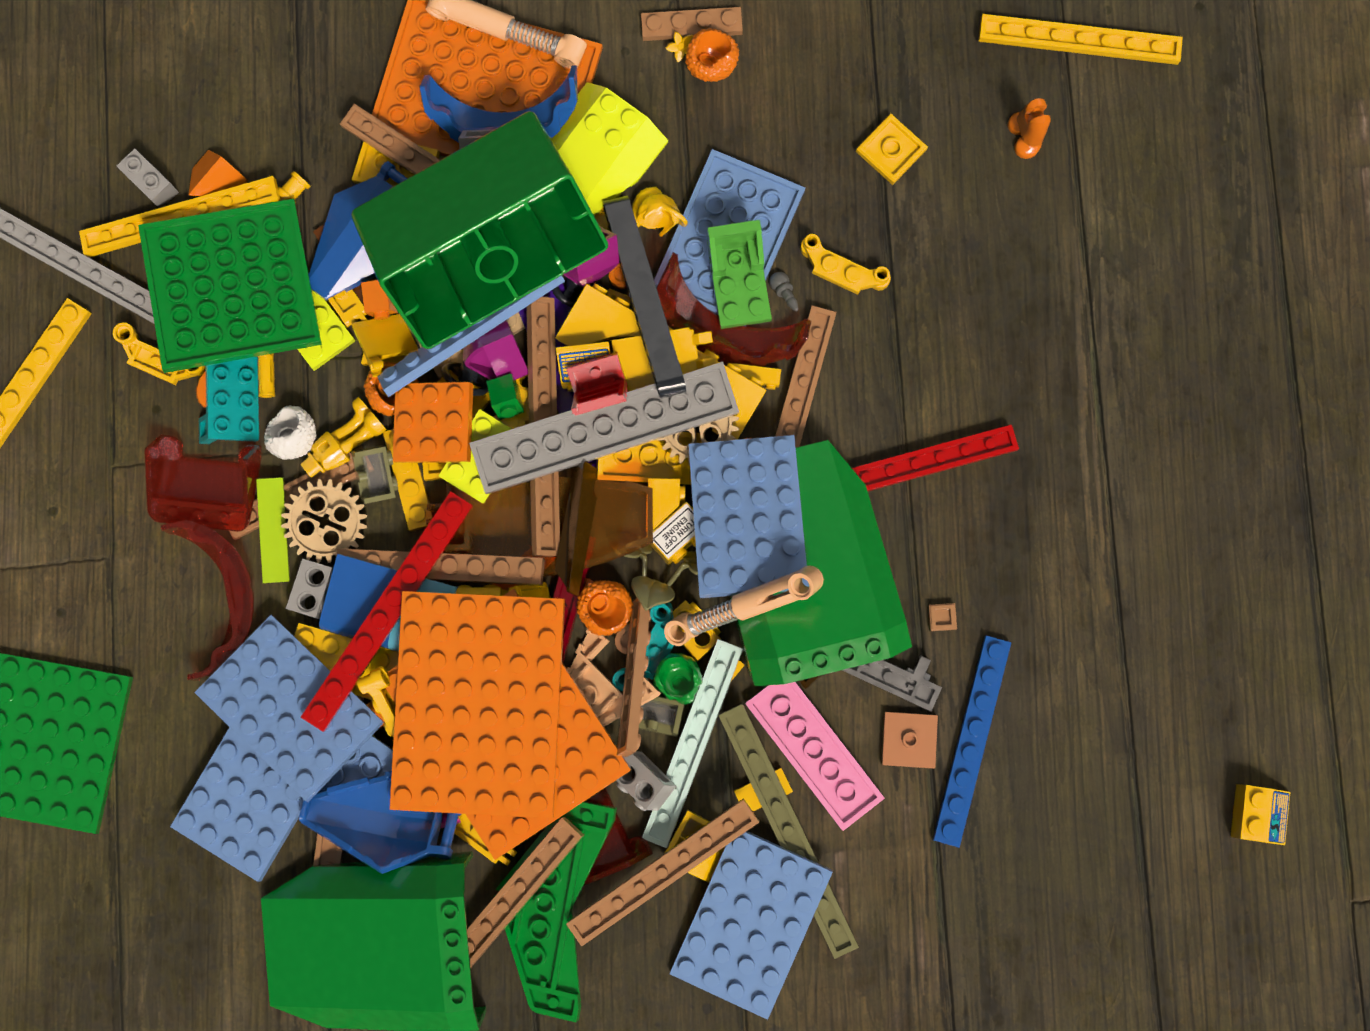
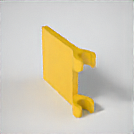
M400 314L391 315L390 318L383 320L370 319L352 323V328L366 356L373 377L382 374V359L407 355L418 350L411 332Z

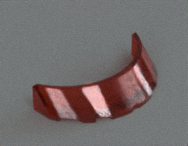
M672 253L657 286V292L669 327L672 326L674 330L689 327L690 330H694V334L711 331L713 343L696 345V348L703 353L707 349L719 356L718 362H723L724 365H727L729 362L731 364L765 367L767 363L785 358L787 361L798 354L808 339L811 326L810 320L805 319L798 323L778 328L738 326L721 329L719 316L702 305L687 287L679 268L678 254Z
M183 520L161 525V530L191 541L204 550L215 562L223 576L230 613L224 641L220 647L213 651L209 665L201 672L187 675L188 680L198 681L210 677L244 643L253 618L254 592L251 588L252 581L246 564L232 544L219 533L204 525Z

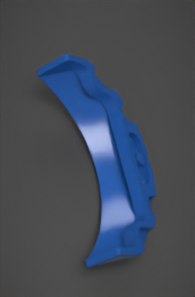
M577 65L571 66L570 72L563 84L543 102L521 111L503 113L484 111L468 106L445 92L430 75H424L420 85L424 112L431 121L433 119L449 134L450 138L458 143V138L463 130H495L528 111H532L537 115L549 137L553 138L569 119L578 100Z

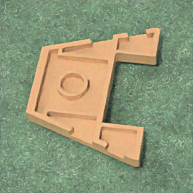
M587 629V635L582 645L579 644L575 652L577 655L571 667H568L567 670L603 726H606L621 717L623 694L591 662L610 641L605 636L592 634ZM646 677L643 678V682L646 683V691L641 699V706L661 694Z

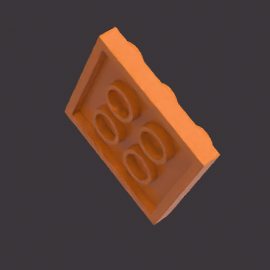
M409 383L395 393L393 462H471V447L469 443L472 437L473 383Z

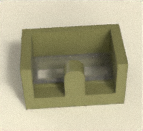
M383 445L352 450L351 455L361 502L367 504L396 498L394 491L398 490L396 476H391L389 467L393 465L391 451L386 450V447Z
M664 696V698L656 697L641 706L643 708V719L639 724V729L674 737L678 736L684 708L683 704L678 703L675 699L669 700Z

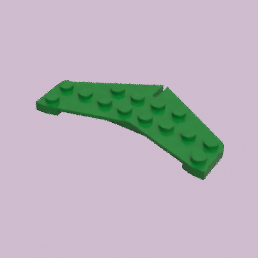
M584 801L547 825L496 888L497 891L503 888L562 817H566L584 834L505 928L528 1005L535 1013L572 1022L579 1020L581 998L575 936L566 923L573 918L572 908L614 824L616 807Z

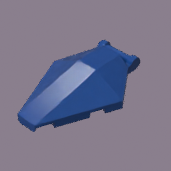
M389 161L382 165L375 177L334 194L309 272L312 291L326 301L344 290L348 292L361 285L362 282H367L376 277L351 214L358 206L392 188L393 186L386 182L389 178L398 184L408 179L398 172Z
M392 771L385 772V775L373 779L366 777L329 787L327 791L316 794L309 802L303 800L299 815V821L303 825L381 874L430 856L450 860L453 850L451 845L457 819L461 814H447L441 844L436 846L442 824V813L390 810Z

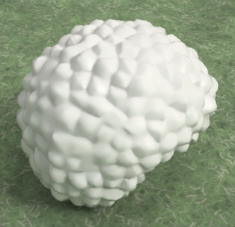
M289 405L283 407L267 426L264 436L266 449L271 454L284 460L306 455L311 450L316 439L314 420L299 406Z

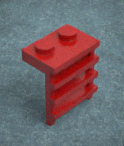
M618 352L567 366L566 370L574 391L571 411L575 416L627 401L628 383Z

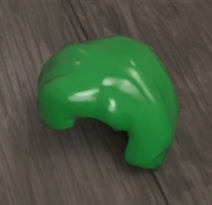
M683 653L668 654L660 661L653 676V684L667 699H675L683 705L694 701L698 688L703 683L698 664L693 657Z

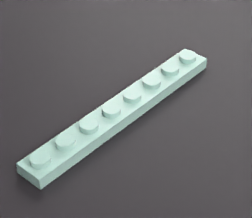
M720 639L717 640L703 676V683L699 687L666 774L677 787L658 811L652 810L642 836L643 839L665 848L668 847L743 648Z

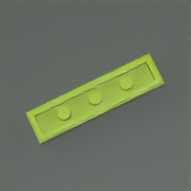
M284 478L256 479L263 583L289 582L288 538H284L287 528L281 527L282 524L287 523L286 518L281 516V514L286 513V507L284 506Z

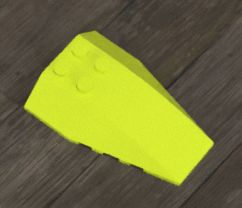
M588 82L578 93L575 109L569 119L562 126L561 130L551 138L594 216L603 208V201L618 198L628 187L636 184L668 143L667 138L647 116L608 88Z

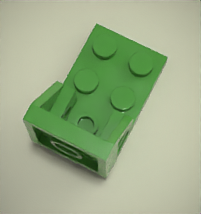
M760 220L708 227L707 247L720 328L725 329L770 322L772 317L764 275V253Z

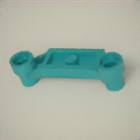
M670 602L654 606L650 610V617L656 624L651 631L650 643L646 647V656H648L649 661L644 677L653 680L656 667L663 658L670 654L674 645L668 642L664 634L666 624L674 619L673 606ZM660 608H664L667 614L662 613ZM626 667L619 669L612 679L613 685L620 691L624 689L625 678L623 674L625 675Z

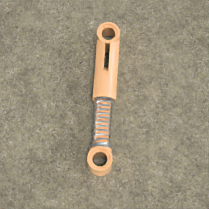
M429 0L426 6V11L440 20L448 21L450 19L505 41L513 39L518 41V43L522 42L523 45H530L535 50L538 49L539 51L542 50L547 52V54H551L555 57L554 59L558 64L568 69H571L572 65H577L578 68L587 47L586 42L571 34H565L561 38L557 37V35L553 37V34L549 36V33L545 34L544 31L541 33L540 29L536 31L537 29H532V26L528 28V25L524 26V23L520 24L519 21L516 23L515 17L472 0Z
M804 566L799 571L733 595L730 601L706 608L702 612L699 611L694 614L681 613L666 624L664 628L665 638L672 645L682 646L700 633L733 622L734 620L740 619L743 621L797 600H806L822 587L823 575L814 566ZM802 578L807 580L809 587L804 585ZM788 589V590L785 591V592L779 593V594H777V595H773L774 593H777V592H780V591H782V590Z

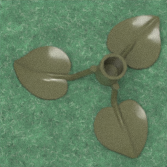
M617 533L607 537L610 546L618 554L628 558L640 557L642 559V576L634 577L631 586L645 611L674 599L675 593L671 585L684 569L689 568L692 573L698 575L696 551H689L683 557L685 562L680 565L667 584L647 577V556L645 554L652 553V547L645 539L630 533Z

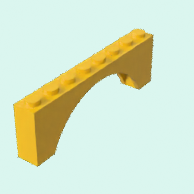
M594 283L592 287L586 284L555 339L567 346L593 344L615 338L641 336L634 312L628 309L630 304L619 297H616L615 300L606 296L608 292L606 289ZM697 349L698 360L716 358V363H720L718 362L719 356L707 349L704 353ZM728 362L727 366L724 365L739 409L738 414L732 415L739 417L738 421L733 422V426L738 427L739 431H732L731 435L738 440L766 390L762 388L763 382L753 376H750L748 380L740 375L741 369ZM712 428V431L719 435L717 429Z

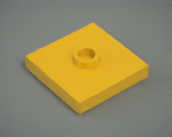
M890 114L856 149V152L893 185L919 159L928 146Z

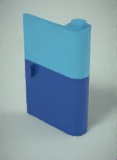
M337 554L319 621L320 629L353 639L398 570ZM426 578L417 592L456 594L457 587ZM401 617L381 647L399 652Z

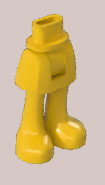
M359 396L352 402L355 412L353 418L332 433L325 432L312 445L311 453H307L309 457L300 464L311 478L319 471L324 473L351 460L348 455L350 451L387 430Z

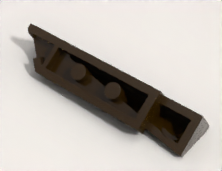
M582 461L571 469V489L555 565V571L565 584L567 592L575 596H579L597 501L593 491L598 469L586 461Z

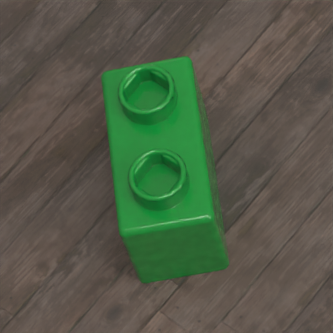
M532 111L523 113L355 208L351 214L381 288L425 349H431L603 253L608 248V241L573 175L539 118Z

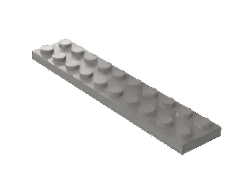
M723 362L683 374L686 393L660 399L654 383L627 392L626 402L576 416L570 410L470 442L469 444L485 494L577 466L582 461L589 462L738 414L739 409Z

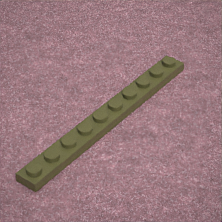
M743 703L719 714L718 716L780 846L819 864ZM828 883L814 917L834 959L859 948Z

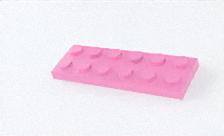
M796 682L784 685H768L745 703L842 831L885 799Z

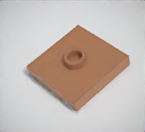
M884 712L881 765L935 769L938 715Z

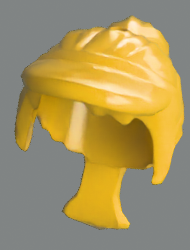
M657 187L641 190L633 201L632 210L638 228L640 226L648 229L664 227L659 234L662 237L676 224L686 227L688 221L680 213L674 200L662 194L661 190Z

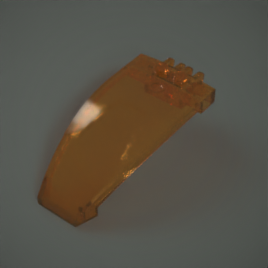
M559 477L560 539L571 489V478ZM595 480L593 495L597 497L584 569L628 555L653 543V488L630 481L621 483ZM446 481V497L451 491L473 505L472 510L444 551L446 554L545 559L543 577L558 575L555 571L557 557L532 556L530 481L493 492L484 504ZM442 503L427 504V510L437 512ZM432 518L426 520V526H428Z

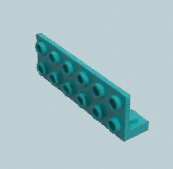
M257 357L205 366L206 414L199 418V444H211L216 440L258 441Z

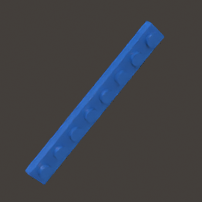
M984 636L932 839L934 841L960 848L1011 642Z

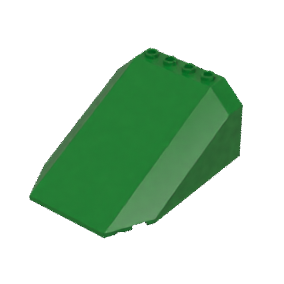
M829 440L796 447L807 566H814L820 570L824 579L823 585L806 600H797L743 621L740 619L736 620L748 673L754 686L784 685L892 658L912 647L907 622L866 485Z
M473 851L452 853L450 860L430 856L383 874L362 861L312 866L262 897L261 908L270 1006L325 1028L390 1031L479 1030L487 1010L486 1006L474 1007L464 900L465 868L473 857Z

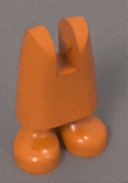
M1041 98L1032 100L1021 112L1014 113L1007 123L1011 133L1022 136L1017 140L1014 151L1017 156L1023 159L1032 158L1038 153L1051 121L1050 115H1044L1047 105L1045 100Z

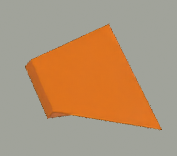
M208 150L192 169L188 195L204 196L246 184L248 180L223 157Z

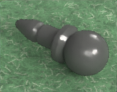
M775 272L770 277V287L776 291L778 297L784 298L792 310L798 311V302L792 293L793 286L789 281V277L784 272Z

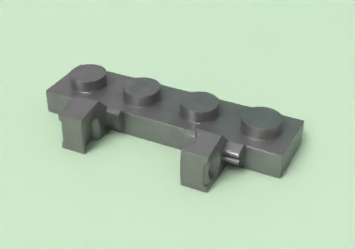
M919 656V662L914 667V670L907 668L905 671L884 660L842 670L929 711H932L942 687L929 682L931 675L927 674L926 670L931 660L923 656Z

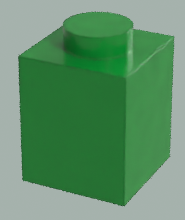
M512 374L487 381L491 406L499 420L512 418L515 415L524 413L520 389Z

